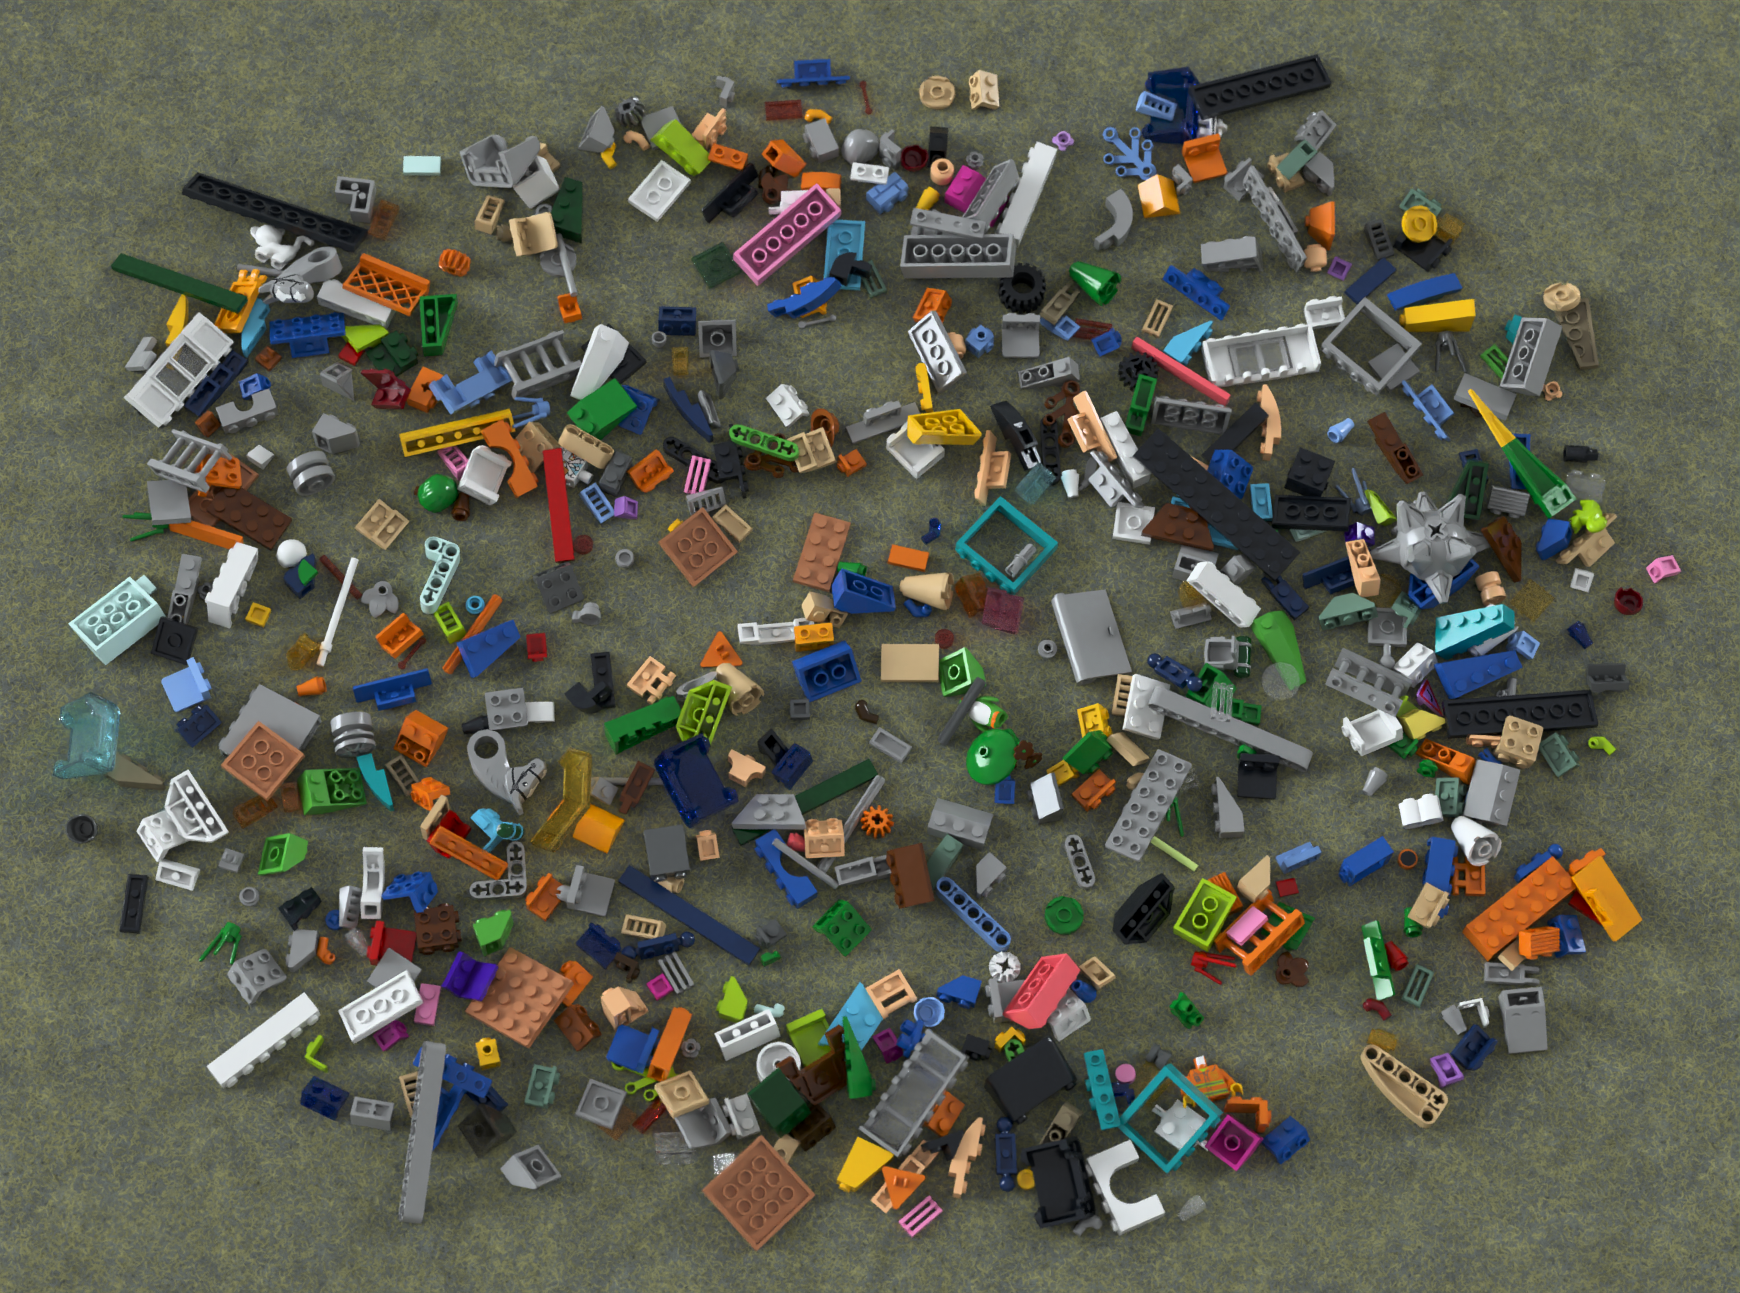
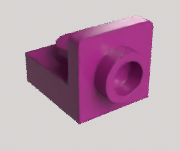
M392 1021L373 1034V1037L382 1051H388L401 1039H407L409 1035L406 1032V1026L402 1022Z
M890 1028L872 1036L886 1064L903 1056L902 1048L896 1045L898 1039Z

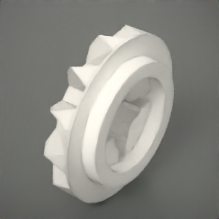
M1001 951L990 960L989 971L991 976L997 978L999 982L1013 981L1020 973V963L1017 956L1010 952ZM1008 960L1007 963L1010 969H1006L1002 974V967L999 965H1003Z

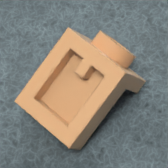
M704 830L699 832L700 835H695L700 861L720 858L715 832L711 833V830Z

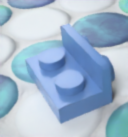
M1307 842L1276 856V861L1283 874H1287L1318 860L1322 852L1319 846L1313 848L1311 842Z

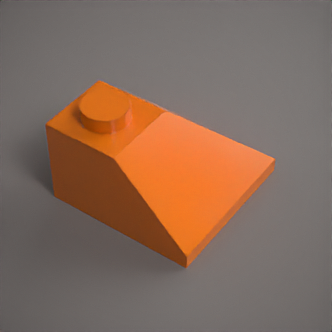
M1335 201L1311 208L1308 216H1305L1304 224L1305 227H1308V234L1321 244L1326 251H1330L1335 236Z

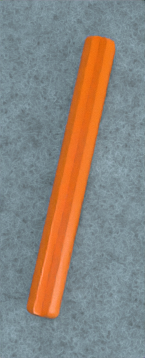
M494 594L462 640L476 635L484 629L503 601L500 596ZM458 646L442 668L447 674L451 675L463 659Z

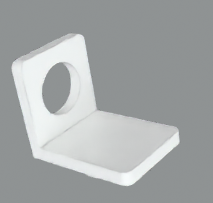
M1482 998L1461 1002L1458 1005L1459 1010L1477 1006L1483 1028L1488 1026L1489 1010L1487 1006H1484Z

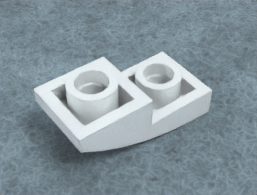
M525 702L528 722H555L554 702Z

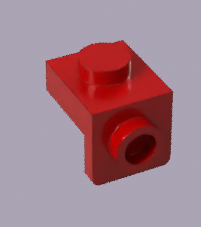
M526 634L528 659H532V662L544 661L543 658L547 657L546 634Z

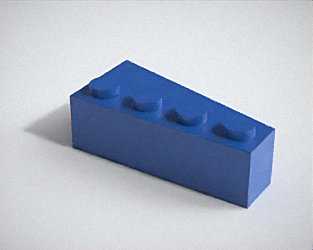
M1515 650L1433 664L1448 699L1460 697L1523 668Z
M1431 837L1427 839V846H1430V850L1428 849L1425 855L1427 869H1424L1422 884L1425 885L1427 882L1443 892H1448V896H1450L1452 884H1449L1450 876L1453 877L1455 865H1452L1453 857L1457 856L1458 846L1455 845V840ZM1447 904L1445 909H1440L1438 913L1440 919L1447 915L1449 904Z

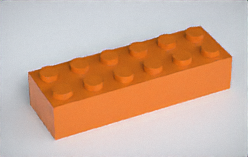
M1552 856L1466 925L1462 933L1489 962L1519 937V931L1531 928L1573 894L1577 886L1572 877Z

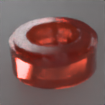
M579 535L574 541L576 552L582 555L590 553L593 549L591 537Z
M948 629L937 631L934 639L935 644H939L941 649L950 648L954 641L953 633Z

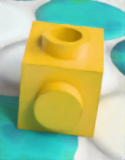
M490 1037L480 1039L476 1043L481 1070L501 1066L496 1040Z

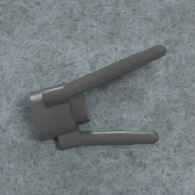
M1443 331L1439 333V340L1436 341L1435 372L1439 371L1441 347H1443L1444 350H1450L1452 356L1456 352L1464 373L1467 374L1468 371L1458 349L1456 339H1454L1453 332Z

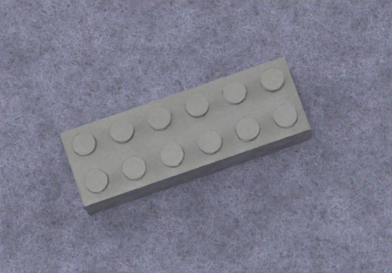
M984 234L982 240L961 235H904L900 267L904 279L1013 277L1017 245L1013 234Z

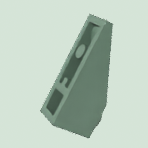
M949 834L944 837L927 862L933 891L936 888L937 881L945 876L963 849V844Z

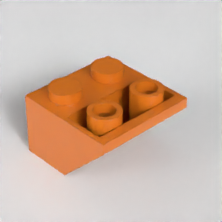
M415 710L405 718L393 749L427 767L442 745L449 728Z

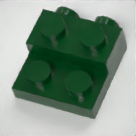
M397 330L382 338L379 345L366 352V356L377 370L389 369L394 372L396 377L417 365V356L419 355L413 346L410 348L407 345L408 339L404 333L399 334Z

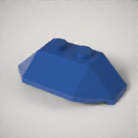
M1472 558L1460 573L1453 577L1449 596L1461 589L1479 568V565ZM1411 573L1408 597L1420 609L1436 607L1439 602L1426 581L1418 579Z

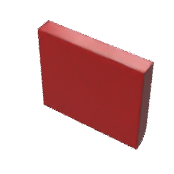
M1295 878L1276 881L1280 897L1299 893Z

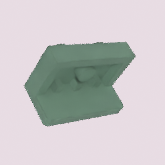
M534 1064L524 1101L526 1105L548 1109L549 1104L554 1103V1085H558L560 1080V1073H558L556 1066L549 1068Z

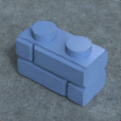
M893 172L888 176L886 185L877 184L866 193V200L879 214H882L884 211L889 212L896 202H902L907 198L909 187L896 172Z

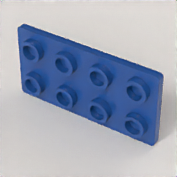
M333 312L327 315H312L311 317H295L293 319L269 322L270 343L280 344L289 342L292 358L328 354L329 345L327 338L345 335L344 313Z

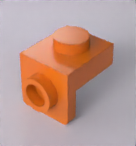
M570 293L557 297L564 324L582 319L576 296L571 297Z

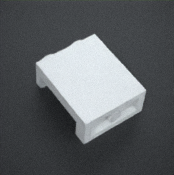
M908 422L902 425L899 432L896 434L892 433L887 438L886 449L918 479L944 457L945 449L941 445L936 446L935 444H913L907 437Z
M479 445L472 450L457 489L491 506L499 498L497 492L505 472L512 462L505 455L496 454L489 447Z
M1379 709L1351 722L1347 717L1343 718L1342 732L1345 737H1349L1353 749L1357 750L1361 757L1403 739V727L1397 718Z

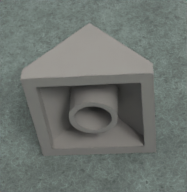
M736 320L698 321L700 357H710V351L712 350L737 356Z

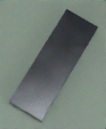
M610 652L591 653L594 687L603 680L613 691L605 701L598 704L602 709L614 708L616 706Z
M128 874L120 932L140 934L148 875Z

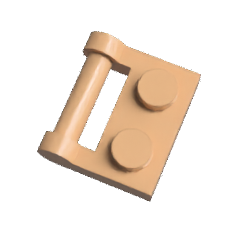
M900 969L865 988L883 1020L890 1013L904 1005L917 1001L916 995ZM905 991L906 996L885 1008L883 1007V1002Z

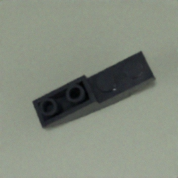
M1008 401L991 405L990 408L1005 440H1011L1024 471L1042 465L1043 463L1035 448L1038 442L1020 413Z

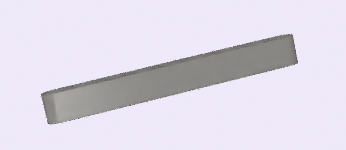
M1155 687L1148 703V707L1154 711L1237 746L1245 744L1257 751L1256 754L1280 756V764L1295 770L1298 768L1300 772H1306L1313 755L1311 750L1165 688Z
M424 1041L421 1049L399 1208L400 1222L421 1224L423 1220L446 1055V1045L443 1043Z

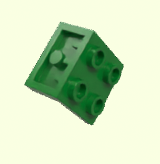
M840 899L812 926L817 933L825 934L843 956H847L872 930L848 901Z

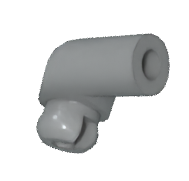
M1094 1215L1080 1220L1072 1231L1080 1237L1086 1228L1093 1227L1098 1230L1102 1227L1103 1222L1100 1220V1217Z

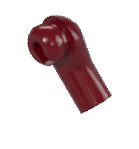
M1368 998L1363 1003L1365 1011L1376 1010L1383 1021L1392 1016L1382 1001Z

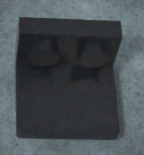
M1241 753L1238 759L1237 797L1275 800L1277 768L1280 756Z

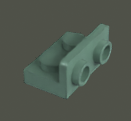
M1411 189L1399 206L1404 211L1414 206H1425L1430 209L1431 213H1434L1436 218L1443 212L1440 208L1442 204L1435 199L1430 201L1425 198L1427 194L1420 189L1416 191Z
M1403 591L1391 608L1395 610L1397 615L1408 618L1403 626L1404 628H1407L1409 624L1413 625L1422 611L1408 597V594Z
M1555 732L1540 742L1539 750L1559 778L1574 767H1579L1580 765L1577 761L1580 759L1574 750L1570 751L1568 748L1569 742L1563 734L1560 736V734Z
M1459 777L1436 778L1435 795L1439 798L1443 817L1457 818L1462 816L1465 806L1463 796L1466 795V785Z

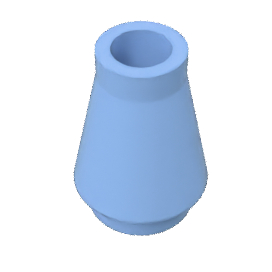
M1347 418L1331 426L1327 432L1329 439L1333 443L1342 442L1355 426L1354 422Z

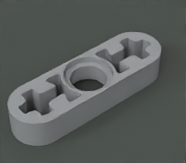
M1069 835L1065 840L1064 847L1077 884L1082 889H1090L1095 883V875L1082 839L1078 835ZM1071 840H1073L1074 843L1078 842L1076 846V850L1078 853L1074 854L1075 851L1073 846H1069ZM1076 858H1083L1085 865L1082 867L1076 866L1074 863ZM1086 870V877L1091 878L1089 884H1086L1085 881H1081L1083 880L1082 871Z

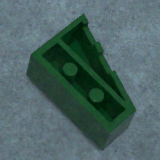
M565 177L551 210L555 233L562 234L563 238L581 244L583 182Z
M1468 459L1445 503L1447 504L1459 494L1466 496L1464 518L1480 520L1489 463Z

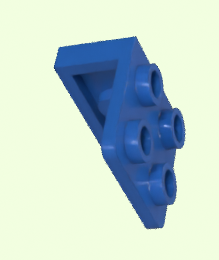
M1214 450L1207 471L1234 495L1242 499L1251 477L1253 466L1232 450Z
M418 871L410 875L399 874L395 876L394 880L382 894V898L387 900L409 896L416 913H420L426 909L438 893V890L430 872L422 873Z
M619 1025L607 1053V1060L643 1074L645 1067H650L653 1056L650 1055L652 1049L656 1050L660 1042V1038H657L659 1030L652 1028L648 1035L628 1026Z

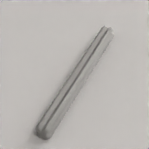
M875 776L844 824V844L863 817L864 811H867L885 783L883 777ZM823 857L817 867L826 873L836 857Z

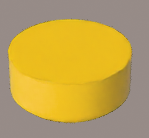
M1023 1169L1018 1173L1017 1184L1021 1189L1030 1190L1034 1188L1035 1182L1032 1170Z

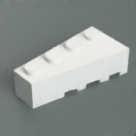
M236 542L234 547L230 548L227 561L220 568L219 577L214 579L212 591L206 595L205 603H207L208 622L227 628L231 627L232 613H237L239 596H244L247 581H250L257 564L258 548Z

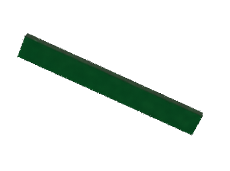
M122 253L111 265L113 271L237 314L248 301L247 296Z
M867 759L796 795L795 799L802 815L873 780L878 773L870 759ZM732 827V831L741 846L773 830L733 829Z

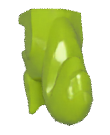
M1580 500L1579 503L1583 507L1582 510H1573L1572 513L1575 516L1568 519L1575 534L1585 525L1589 532L1598 533L1605 529L1607 524L1605 517H1602L1603 514L1599 504L1594 500Z

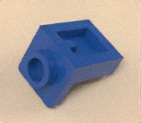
M1111 328L1108 332L1093 338L1091 341L1100 357L1120 348L1122 338L1118 331L1115 332L1114 328Z
M259 373L239 381L242 397L245 400L251 399L252 394L270 389L271 387L269 379Z
M1011 775L995 784L994 803L1014 804L1015 779L1011 778Z

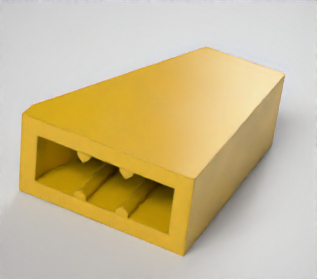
M857 1137L837 1178L836 1184L845 1192L849 1193L850 1190L856 1192L879 1173L883 1166L891 1163L894 1154Z

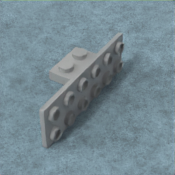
M1253 165L1249 168L1243 179V186L1252 196L1253 204L1260 210L1262 220L1268 224L1272 237L1276 238L1279 243L1280 251L1287 257L1288 265L1295 272H1299L1307 257L1294 236L1298 230L1281 200L1278 202L1274 201Z
M1158 749L1137 787L1133 789L1129 802L1123 807L1122 814L1106 841L1105 847L1140 862L1187 777L1192 764Z

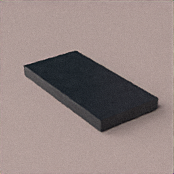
M1275 495L1272 528L1348 532L1351 498Z

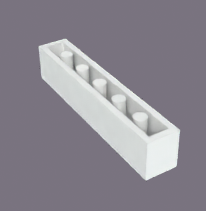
M1036 142L1034 148H1030L1028 154L1030 159L1028 163H1024L1021 171L1023 176L1022 178L1018 177L1015 186L1017 190L1015 193H1011L1009 199L1011 204L1009 208H1005L1002 216L1004 221L998 224L996 230L997 234H1013L1017 248L1057 154L1056 148Z
M302 993L211 1062L207 1068L223 1089L232 1087L237 1083V1078L252 1072L253 1066L258 1062H265L270 1057V1053L275 1049H282L287 1044L286 1041L291 1037L296 1038L303 1032L302 1029L304 1027L315 1024L320 1016L319 1010L309 997Z

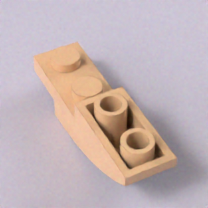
M1263 384L1261 391L1257 393V402H1260V407L1269 417L1260 425L1262 426L1261 436L1264 437V443L1261 442L1260 454H1263L1262 460L1270 461L1273 444L1279 445L1281 439V419L1272 392L1267 385Z
M981 1117L975 1120L964 1133L957 1152L951 1161L948 1176L956 1178L953 1191L954 1198H961L962 1193L966 1194L967 1181H964L965 1173L969 1174L971 1162L967 1160L975 1161L976 1155H981L982 1144H979L980 1136L984 1137L986 1126L982 1124L983 1118Z

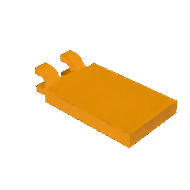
M253 269L251 276L247 278L248 271L240 270L237 282L232 283L230 291L247 296L248 301L238 314L221 308L214 325L223 333L242 332L259 294L258 289L267 279L266 275L258 277L260 273L258 269Z

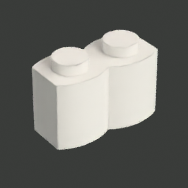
M1425 794L1418 800L1408 798L1399 804L1402 824L1405 829L1418 828L1444 821L1437 795Z

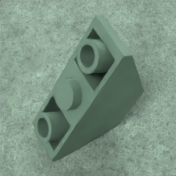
M1304 139L1276 168L1290 180L1318 151Z
M1349 593L1334 597L1320 614L1319 621L1322 630H1327L1343 625H1351L1355 622L1371 620L1378 617L1375 603L1355 593Z

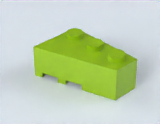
M677 119L663 125L650 139L690 175L696 176L700 174L711 162L708 160L709 153Z

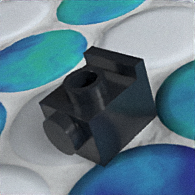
M967 1034L961 1052L969 1055L971 1060L984 1061V1059L989 1060L992 1048H989L990 1041Z

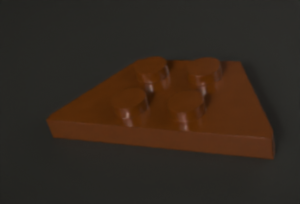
M1166 503L1141 533V536L1207 551H1213L1214 548L1207 522L1192 508Z
M1505 516L1499 517L1494 522L1489 523L1487 527L1482 528L1481 532L1513 582L1521 581L1522 543Z

